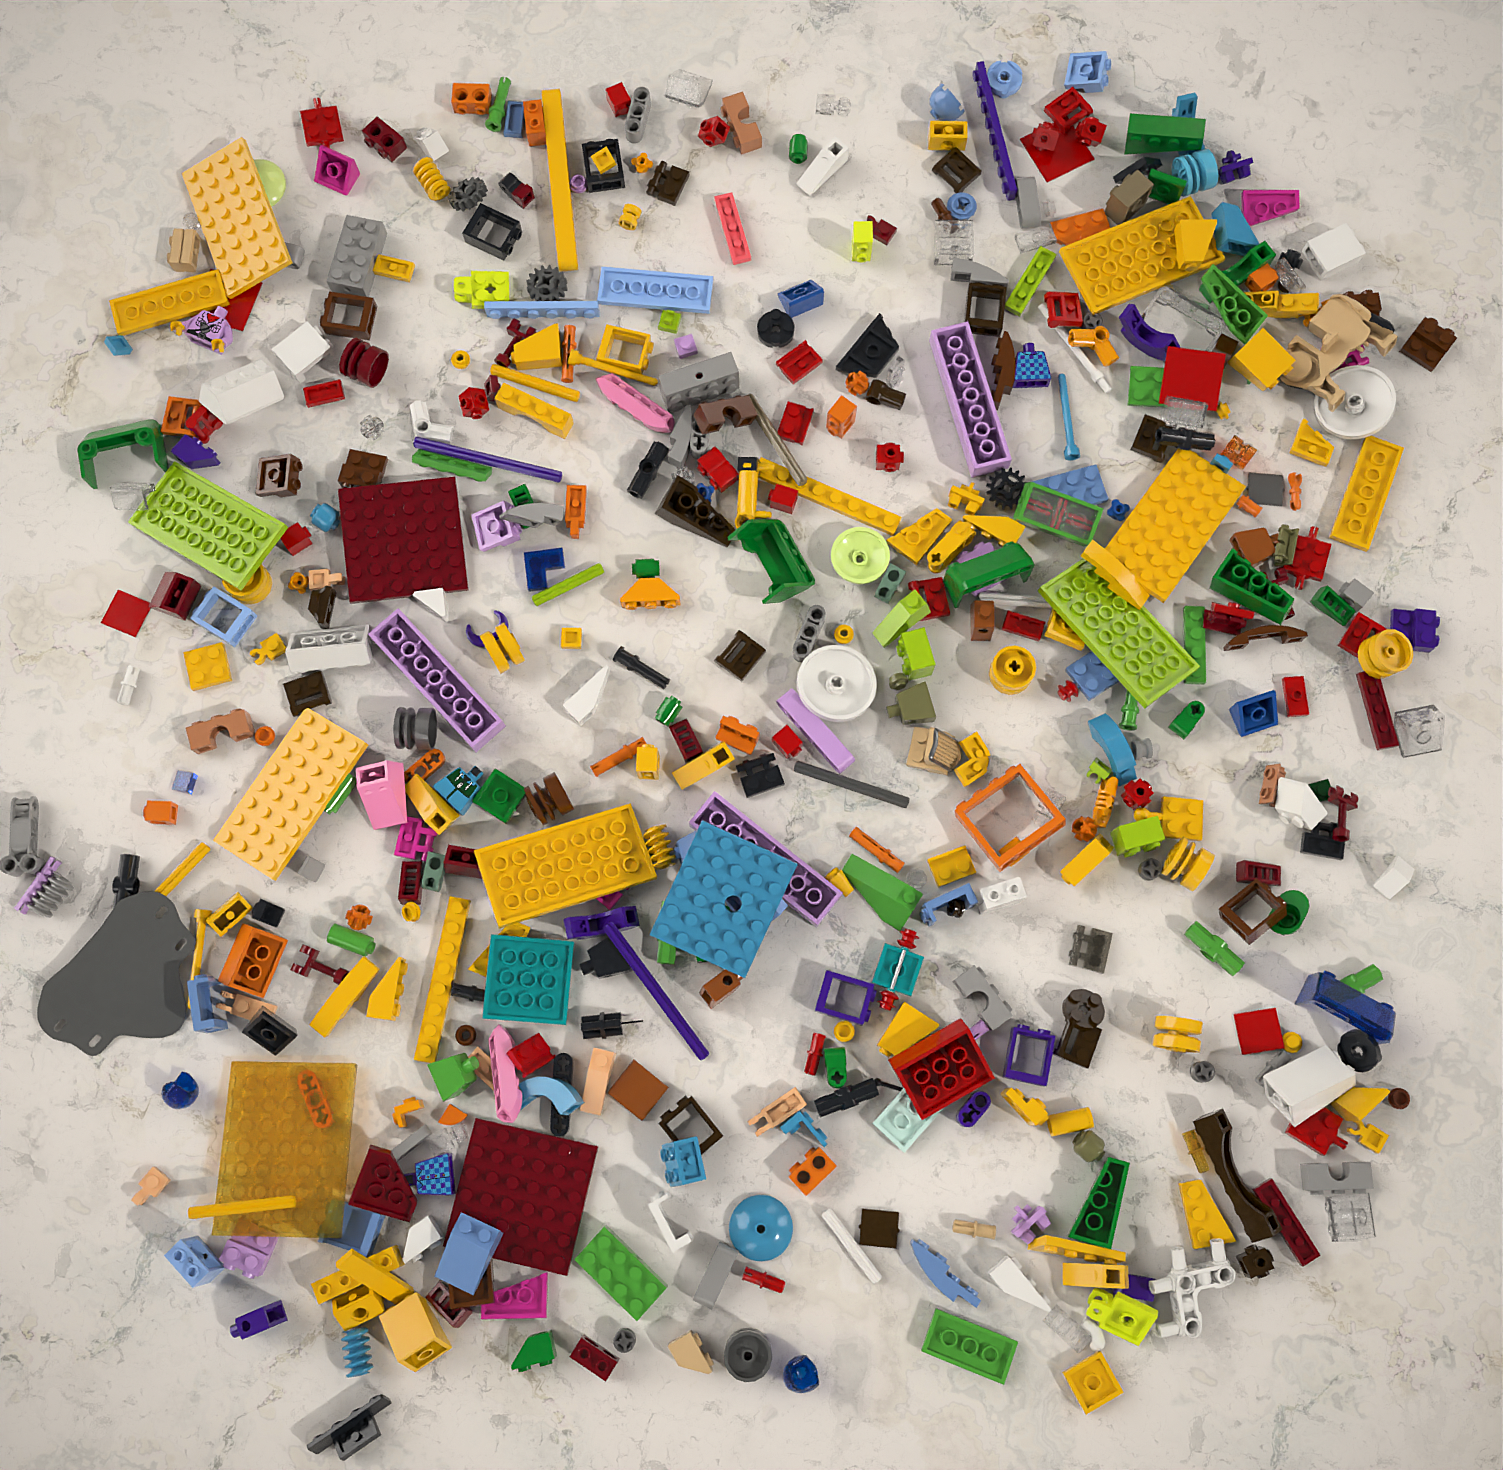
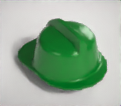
M1289 890L1280 895L1286 902L1287 915L1271 927V930L1277 934L1284 936L1297 932L1310 907L1309 900L1305 894L1297 890ZM1272 908L1271 912L1269 913V915L1272 914V913L1275 911L1273 908Z

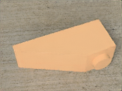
M593 1048L582 1098L585 1103L581 1105L580 1111L601 1116L616 1053Z

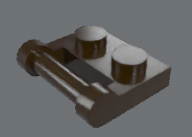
M957 147L952 149L932 168V172L942 177L954 189L955 193L963 192L982 172ZM947 166L962 181L958 183L943 168Z
M1145 414L1130 450L1162 463L1165 458L1164 453L1167 445H1159L1157 451L1152 449L1155 443L1156 430L1159 427L1176 429V426Z
M738 630L735 634L736 637L714 661L742 682L766 653V649ZM744 642V647L731 663L727 662L726 660L738 645Z
M322 671L283 684L293 717L300 715V712L307 708L312 709L323 704L326 706L332 704ZM322 693V697L297 705V701Z
M1065 1018L1066 1024L1058 1047L1053 1051V1055L1088 1069L1102 1029L1095 1027L1090 1031L1078 1030L1070 1054L1065 1052L1073 1026L1072 1022Z

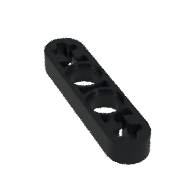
M560 1053L555 1057L553 1078H566L572 1086L574 1062L569 1054ZM564 1056L569 1061V1065H565V1072L569 1071V1076L564 1074L557 1075V1071L562 1072V1065H559L558 1061L562 1060ZM551 1101L550 1130L555 1136H564L570 1129L571 1113L567 1115V1118H562V1124L566 1128L562 1129L561 1133H558V1129H555L554 1126L559 1123V1117H554L555 1114H560Z

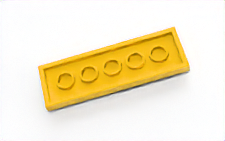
M219 269L109 300L119 336H125L194 316L203 310L211 311L216 309L217 306L225 307L230 305Z
M1374 436L1364 438L1330 533V539L1365 552L1369 550L1404 447Z

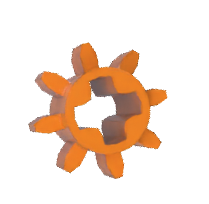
M860 370L858 373L852 372L846 378V388L854 396L857 393L860 395L864 394L869 387V379Z
M1081 816L1076 819L1071 830L1075 833L1074 838L1079 841L1085 840L1086 842L1093 839L1098 828L1094 824L1095 820L1089 816L1087 818Z
M356 905L347 911L345 919H348L347 924L352 929L362 930L371 924L373 916L370 915L371 911L368 907Z

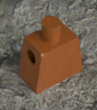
M1264 527L1236 532L1229 539L1233 549L1238 552L1237 554L1251 562L1252 567H1256L1270 559L1275 554L1276 544L1281 543L1277 540L1278 533L1269 536Z
M975 600L970 605L971 641H991L995 626L994 601Z
M725 969L704 984L699 994L712 1009L741 985L740 980L743 977Z

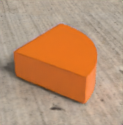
M449 1104L438 1123L455 1125L465 1120L468 1114Z

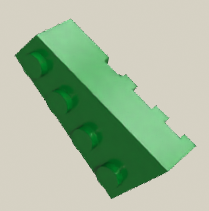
M1130 113L1124 155L1201 150L1206 119Z
M1232 548L1214 574L1209 589L1281 625L1291 611L1295 599L1279 585L1269 581L1263 572H1258L1251 566V562L1246 558H1241L1237 554L1238 552Z
M1111 1157L1106 1158L1067 1237L1108 1249L1112 1248L1130 1165L1129 1162Z

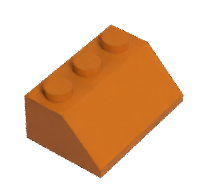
M242 923L217 982L264 998L288 940Z

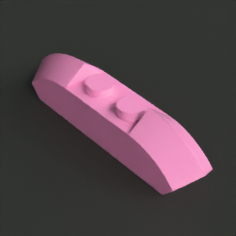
M611 373L595 378L601 392L611 403H617L621 409L627 410L635 419L642 421L644 426L656 432L670 433L673 431L675 421L672 414L616 375Z
M499 1024L488 1039L496 1114L502 1122L513 1123L522 1106V1091L518 1089L519 1078L515 1074L516 1067L506 1053L516 1045L507 1029L502 1024Z

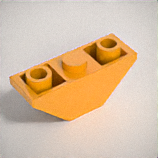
M640 578L620 598L622 608L627 610H635L637 607L655 609L657 606L675 608L681 605L680 596L660 578Z

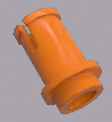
M1244 494L1236 503L1239 509H1244L1253 515L1254 518L1263 508L1249 499L1248 495L1245 496Z

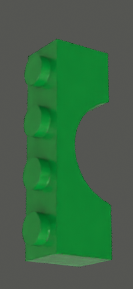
M1263 241L1250 249L1236 264L1221 272L1236 286H1239L1257 269L1267 263L1271 265L1276 253L1266 241ZM1202 283L1199 291L1211 304L1213 300Z

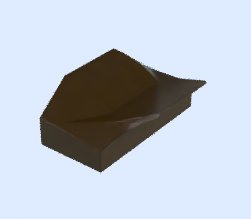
M325 586L322 589L311 591L308 610L314 616L321 629H329L337 593L332 586Z

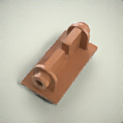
M1281 764L1266 765L1259 804L1269 803V806L1275 807L1278 780L1281 777L1285 778L1286 775L1285 768L1281 767Z

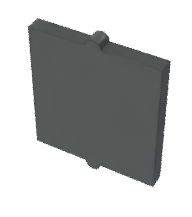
M1249 472L1248 486L1246 487L1249 499L1258 505L1282 506L1283 492L1285 491L1283 488V475Z

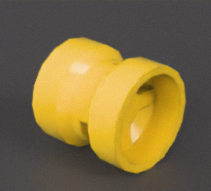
M625 204L622 210L623 215L620 216L618 223L622 228L633 231L637 227V219L640 218L642 211L636 205Z

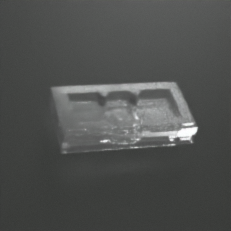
M1285 258L1280 259L1274 267L1279 276L1280 283L1286 287L1290 294H1301L1306 288L1305 284Z

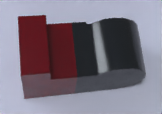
M510 172L498 183L508 197L523 209L535 198L533 188L528 184L522 183Z

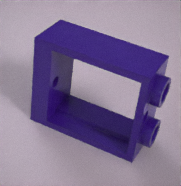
M826 970L814 1012L863 1026L864 1022L868 1023L871 1014V1010H868L869 1002H874L877 990L873 989L874 984ZM832 979L867 989L859 1018L824 1008Z
M1017 1024V1027L1011 1028L1002 1078L1045 1087L1048 1082L1056 1036L1050 1035L1051 1031L1038 1029V1032L1029 1030V1026ZM1017 1035L1046 1041L1040 1076L1011 1070Z

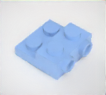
M1107 52L1070 53L1064 84L1065 89L1074 87L1075 89L1084 88L1085 93L1103 92L1104 86H1108V75L1106 73L1111 70V59H1108Z

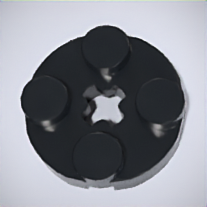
M773 309L759 319L757 324L758 338L765 346L771 348L779 346L781 348L788 345L793 339L795 325L787 313L779 309ZM778 326L780 332H772V327Z
M1353 1029L1340 1037V1043L1337 1045L1338 1055L1341 1061L1346 1066L1350 1065L1354 1068V1071L1360 1073L1368 1072L1382 1060L1379 1044L1370 1031ZM1356 1048H1361L1363 1052L1362 1056L1360 1052L1355 1051Z

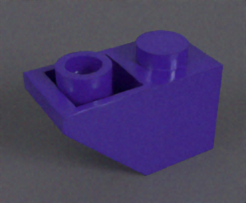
M186 434L170 451L190 469L218 466L221 463L216 458L218 454L210 447L205 449L199 439L196 437L190 438Z

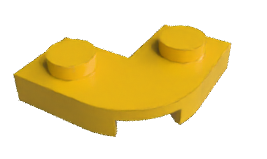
M977 731L958 742L969 759L954 769L964 787L988 771V756H990V753Z

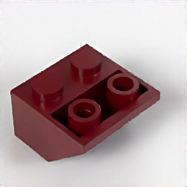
M165 572L150 602L149 608L186 621L202 586L191 577L177 572Z

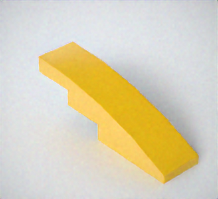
M1092 540L1081 554V557L1097 567L1094 572L1110 583L1107 586L1108 589L1140 610L1150 596L1148 592L1136 581L1134 575L1119 560Z
M365 956L362 957L334 990L309 1025L324 1038L329 1036L338 1021L343 1019L354 1002L360 999L380 969Z

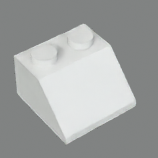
M1283 777L1278 780L1275 809L1280 814L1279 818L1286 824L1290 823L1299 828L1303 827L1312 830L1328 814L1308 784Z

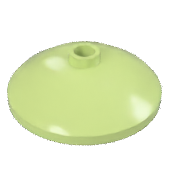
M255 159V166L272 207L284 195L286 189L285 176L275 163L264 159Z
M855 527L844 531L836 538L831 550V562L837 574L844 580L855 584H867L877 580L886 571L890 560V551L885 539L878 532L866 527ZM857 558H862L863 561H862V562H857L856 559H857Z

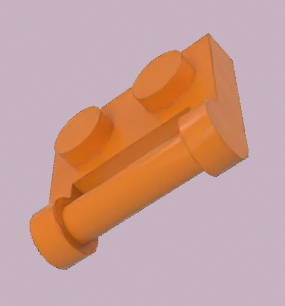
M169 396L161 428L162 434L180 437L186 434L190 438H197L193 431L184 429L188 408L193 407V414L202 406L199 400Z

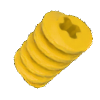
M425 157L415 164L413 172L428 194V197L434 201L447 197L451 188L448 186L447 181L444 180L443 175L440 174L436 164L433 163V159Z
M666 824L651 827L645 830L646 833L643 835L644 839H649L645 844L647 847H651L648 849V853L653 855L650 858L651 861L656 862L653 864L655 870L665 869L677 864L672 863L676 855H669L674 850L673 847H667L671 840H665L669 832H662L667 827Z

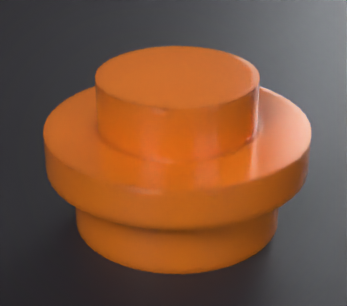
M268 726L260 727L255 732V741L261 746H269L275 740V732Z

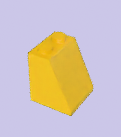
M1262 328L1228 361V364L1260 390L1264 391L1267 388L1271 390L1279 383L1277 378L1282 374L1286 376L1294 368L1292 364L1296 360Z
M417 1292L407 1295L402 1302L387 1308L385 1313L379 1316L397 1361L414 1372H417L452 1348L450 1341L426 1299Z

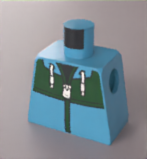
M474 766L466 774L459 767L434 784L433 787L463 816L481 789L476 781L484 773Z

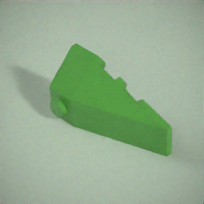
M851 854L842 869L847 879L861 893L881 920L900 932L923 894L854 854Z

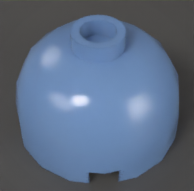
M941 83L930 96V106L932 108L930 113L936 120L940 118L942 121H955L965 111L964 109L960 111L958 108L961 105L948 88L944 91L942 89L944 84Z

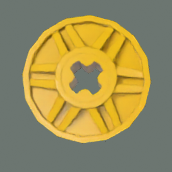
M1183 836L1167 854L1161 873L1167 876L1172 871L1170 876L1172 880L1181 874L1180 885L1190 891H1194L1206 876L1215 855L1204 848H1201L1194 854L1196 844L1191 842L1187 846L1188 839Z

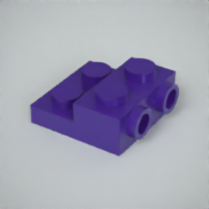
M1417 608L1414 611L1391 610L1390 629L1402 632L1409 639L1413 651L1430 653L1439 645L1440 638L1439 635H1436V628L1439 627L1440 617L1436 616L1435 610Z

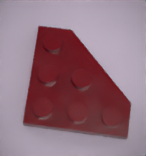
M370 1144L348 1205L410 1223L417 1205L415 1194L392 1151Z

